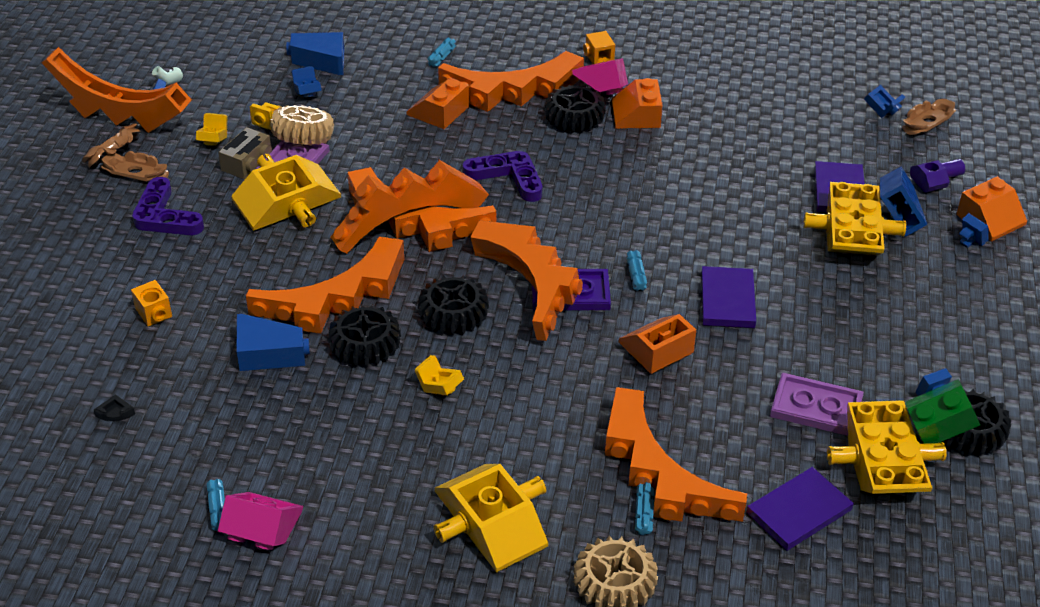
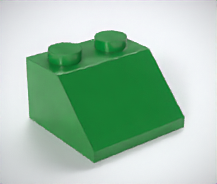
M959 379L905 402L924 444L940 443L980 426Z

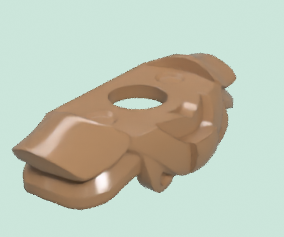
M938 99L933 104L926 100L923 104L915 105L907 113V119H903L905 125L902 126V129L909 135L929 131L949 119L956 112L955 102L947 99ZM932 118L935 119V121L926 122L924 121V119Z
M137 124L123 126L115 136L100 146L89 149L88 153L82 158V162L88 161V167L90 168L103 152L112 155L116 153V149L132 142L133 138L141 132L139 129H134Z
M128 151L125 156L114 153L112 155L107 154L102 158L103 165L101 168L115 175L143 181H150L156 177L168 178L169 176L167 164H158L157 158L153 155ZM133 169H139V170H141L140 172H137V173H131V172H129L130 170H133Z

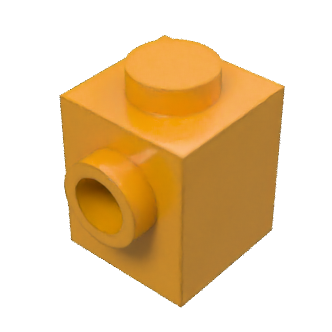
M607 31L586 34V43L583 44V51L592 64L607 62L615 58V43Z

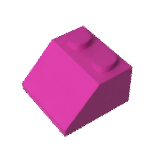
M623 58L572 70L574 76L598 92L606 91V95L618 93L623 90V86L628 85Z
M252 492L226 495L218 532L228 534L227 539L245 542L248 539L255 541L256 547L272 550L274 546L285 544L302 513L303 506Z

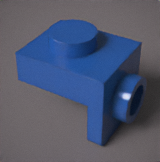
M312 66L291 71L294 89L299 95L312 97L316 95V92L322 91L321 84L316 80Z
M879 85L864 100L883 118L888 113L894 115L902 107L900 103L904 100L905 96L902 94L897 99H894Z

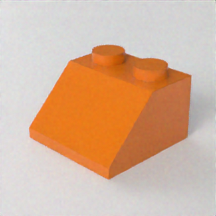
M448 78L415 103L407 111V115L445 129L469 107V85L456 79Z
M635 79L612 98L615 129L661 128L663 105L658 79Z
M998 176L962 192L956 215L963 219L970 213L987 224L989 240L991 242L1027 224V219L1016 190Z

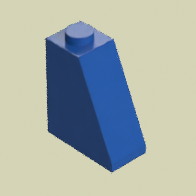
M343 32L291 33V40L287 42L286 48L287 55H291L292 64L303 67L312 66L316 70L344 75L345 49Z
M902 166L881 177L880 197L894 220L906 221L905 237L925 227L927 221L915 188Z
M237 314V358L240 371L305 366V355L310 354L309 338L304 339L302 327L245 314Z

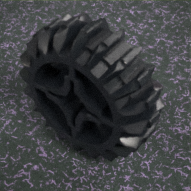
M568 84L567 87L560 86L559 90L553 89L552 93L548 94L545 103L546 119L549 120L550 125H555L556 129L562 128L564 132L569 130L573 133L574 131L582 133L583 130L591 131L592 127L598 128V124L602 123L606 113L604 97L601 96L600 92H595L594 88L588 89L586 85L581 87L578 84L576 86Z
M454 274L451 278H446L443 275L441 280L433 279L432 284L426 283L425 288L421 290L418 301L419 315L421 320H424L425 326H431L433 331L441 330L442 335L446 332H451L452 335L455 332L464 334L467 329L474 331L475 326H481L482 321L486 319L488 314L489 300L486 290L482 288L481 283H475L473 278L466 280L464 275L460 278H456Z
M362 304L360 308L351 306L350 311L342 310L341 315L334 317V321L330 323L328 341L332 353L336 354L338 360L343 359L346 364L353 362L356 367L359 364H365L368 367L369 363L378 365L380 360L388 361L389 355H395V351L399 348L401 329L399 328L397 317H393L391 311L385 312L383 307L375 309L373 304L370 307H364Z
M974 388L970 392L964 389L980 426L944 441H947V448L955 447L958 453L963 450L969 456L973 452H976L979 456H982L985 452L992 455L996 449L1000 450L1005 441L1008 440L1011 428L1009 411L1004 409V403H996L995 396L987 397L985 391L980 394L976 393Z

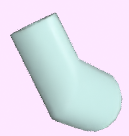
M160 66L155 67L152 71L154 77L167 82L166 86L176 82L179 83L183 78V73L178 67H173L174 70H170L168 73Z

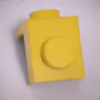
M266 102L262 106L252 104L250 106L252 124L271 130L272 114L280 106Z
M205 113L203 116V128L196 131V140L204 141L205 145H218V142L227 138V115Z
M430 355L415 368L417 378L423 391L426 393L448 395L455 391L456 386L464 380L460 370L441 368L434 355Z

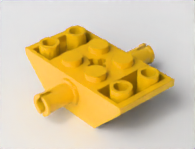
M265 154L267 160L263 155L257 159V164L261 168L252 170L231 196V200L254 231L296 215L303 227H308L306 221L311 226L315 223L316 216L310 209L341 198V193L317 163L298 155L274 162L271 155Z
M830 182L827 215L805 212L804 228L826 229L828 252L878 256L884 253L883 234L905 236L906 221L886 220L882 217L879 186Z
M904 401L848 402L849 446H828V464L853 463L860 489L872 494L931 492L932 485L924 461H945L947 456L946 447H944L945 443L920 444L917 441Z
M484 464L435 487L436 494L454 516L439 524H435L433 527L435 535L443 543L462 532L468 534L493 569L498 572L548 547V540L534 505L530 501L541 494H545L546 486L539 476L518 486L501 464Z

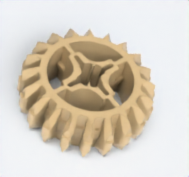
M286 105L278 108L273 112L270 124L271 132L279 140H284L286 143L301 144L302 146L326 143L331 139L334 130L333 118L329 113L319 108L305 107L303 105Z
M609 535L605 542L597 538L595 545L587 543L585 551H580L578 560L574 565V583L578 587L579 596H585L587 605L595 603V607H638V604L645 606L648 598H652L658 582V568L656 562H653L652 553H646L644 545L636 547L634 539L625 542L622 536L618 540H613Z

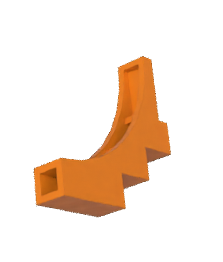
M59 47L42 62L47 70L73 96L69 102L84 118L101 109L117 126L133 116L149 133L180 114L192 100L177 82L165 88L154 90H134L109 83L86 71Z
M565 51L556 58L541 65L508 72L472 71L443 63L438 67L439 84L448 78L468 84L469 104L489 112L503 99L522 107L536 94L548 98V94L552 93L553 89L559 90L560 86L567 87L568 84L573 86L580 79L573 75L572 70L584 67V58Z
M441 160L429 171L425 179L406 168L401 170L390 186L367 175L353 194L358 202L350 209L348 215L335 229L331 239L340 251L348 254L366 234L396 215L426 206L446 205L459 208H479L489 194L479 182Z
M371 167L348 172L349 192L355 204L358 201L353 194L367 175L383 183L378 179ZM493 205L459 209L426 206L406 211L387 221L396 239L420 234L428 251L432 252L453 247L452 240L471 236L479 220L496 222V210Z
M479 220L470 237L475 256L490 258L507 264L520 272L532 284L537 292V307L532 320L536 340L547 341L550 332L555 329L556 318L559 312L563 311L564 304L573 305L577 295H580L582 292L583 282L579 279L577 268L561 266V259L558 258L556 247L541 245L535 226Z
M378 237L373 248L353 267L329 280L311 286L270 291L249 289L246 294L248 315L295 322V326L302 327L303 331L321 334L330 312L341 314L342 310L350 311L351 306L359 308L363 296L389 299L404 261V241Z
M616 387L606 435L605 456L631 459L628 486L637 487L639 484L648 482L656 490L653 517L682 522L683 514L690 513L698 516L743 522L747 493L722 488L702 480L682 468L665 453L653 437L643 408L644 391Z

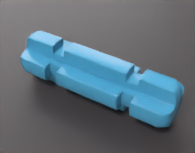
M449 37L446 38L427 58L429 61L428 65H432L434 68L437 67L456 47V41L454 39L451 40Z
M630 250L627 253L626 259L629 265L631 280L633 281V288L636 291L640 289L645 290L647 288V279L641 254L638 250Z
M217 478L207 482L210 520L214 531H218L225 502L223 482Z
M648 482L637 486L635 530L642 536L650 534L653 530L654 488Z

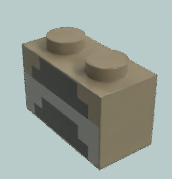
M246 127L218 152L221 171L245 179L252 170L258 167L257 159L261 155L266 158L265 154L272 152L270 135Z

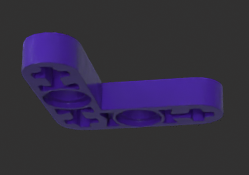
M514 151L470 158L463 163V173L474 180L512 175L523 200L536 202L542 198L543 186L530 156L526 152ZM521 175H529L530 177H521Z
M156 177L148 182L132 215L134 226L138 230L181 235H197L204 230L202 215L197 212L164 209L172 193L170 181L165 177ZM150 202H158L156 204L148 205V203ZM166 220H174V221L169 222V223H164V222H163V221H166Z

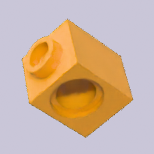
M156 280L131 289L135 309L148 327L172 317L169 297Z

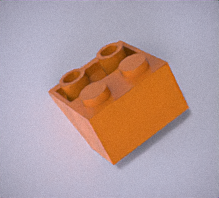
M680 314L649 323L620 337L618 342L652 374L694 353L696 329Z

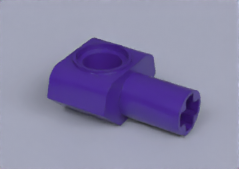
M961 159L943 163L937 160L910 167L911 178L925 193L947 188L950 183L949 178L965 173V164Z

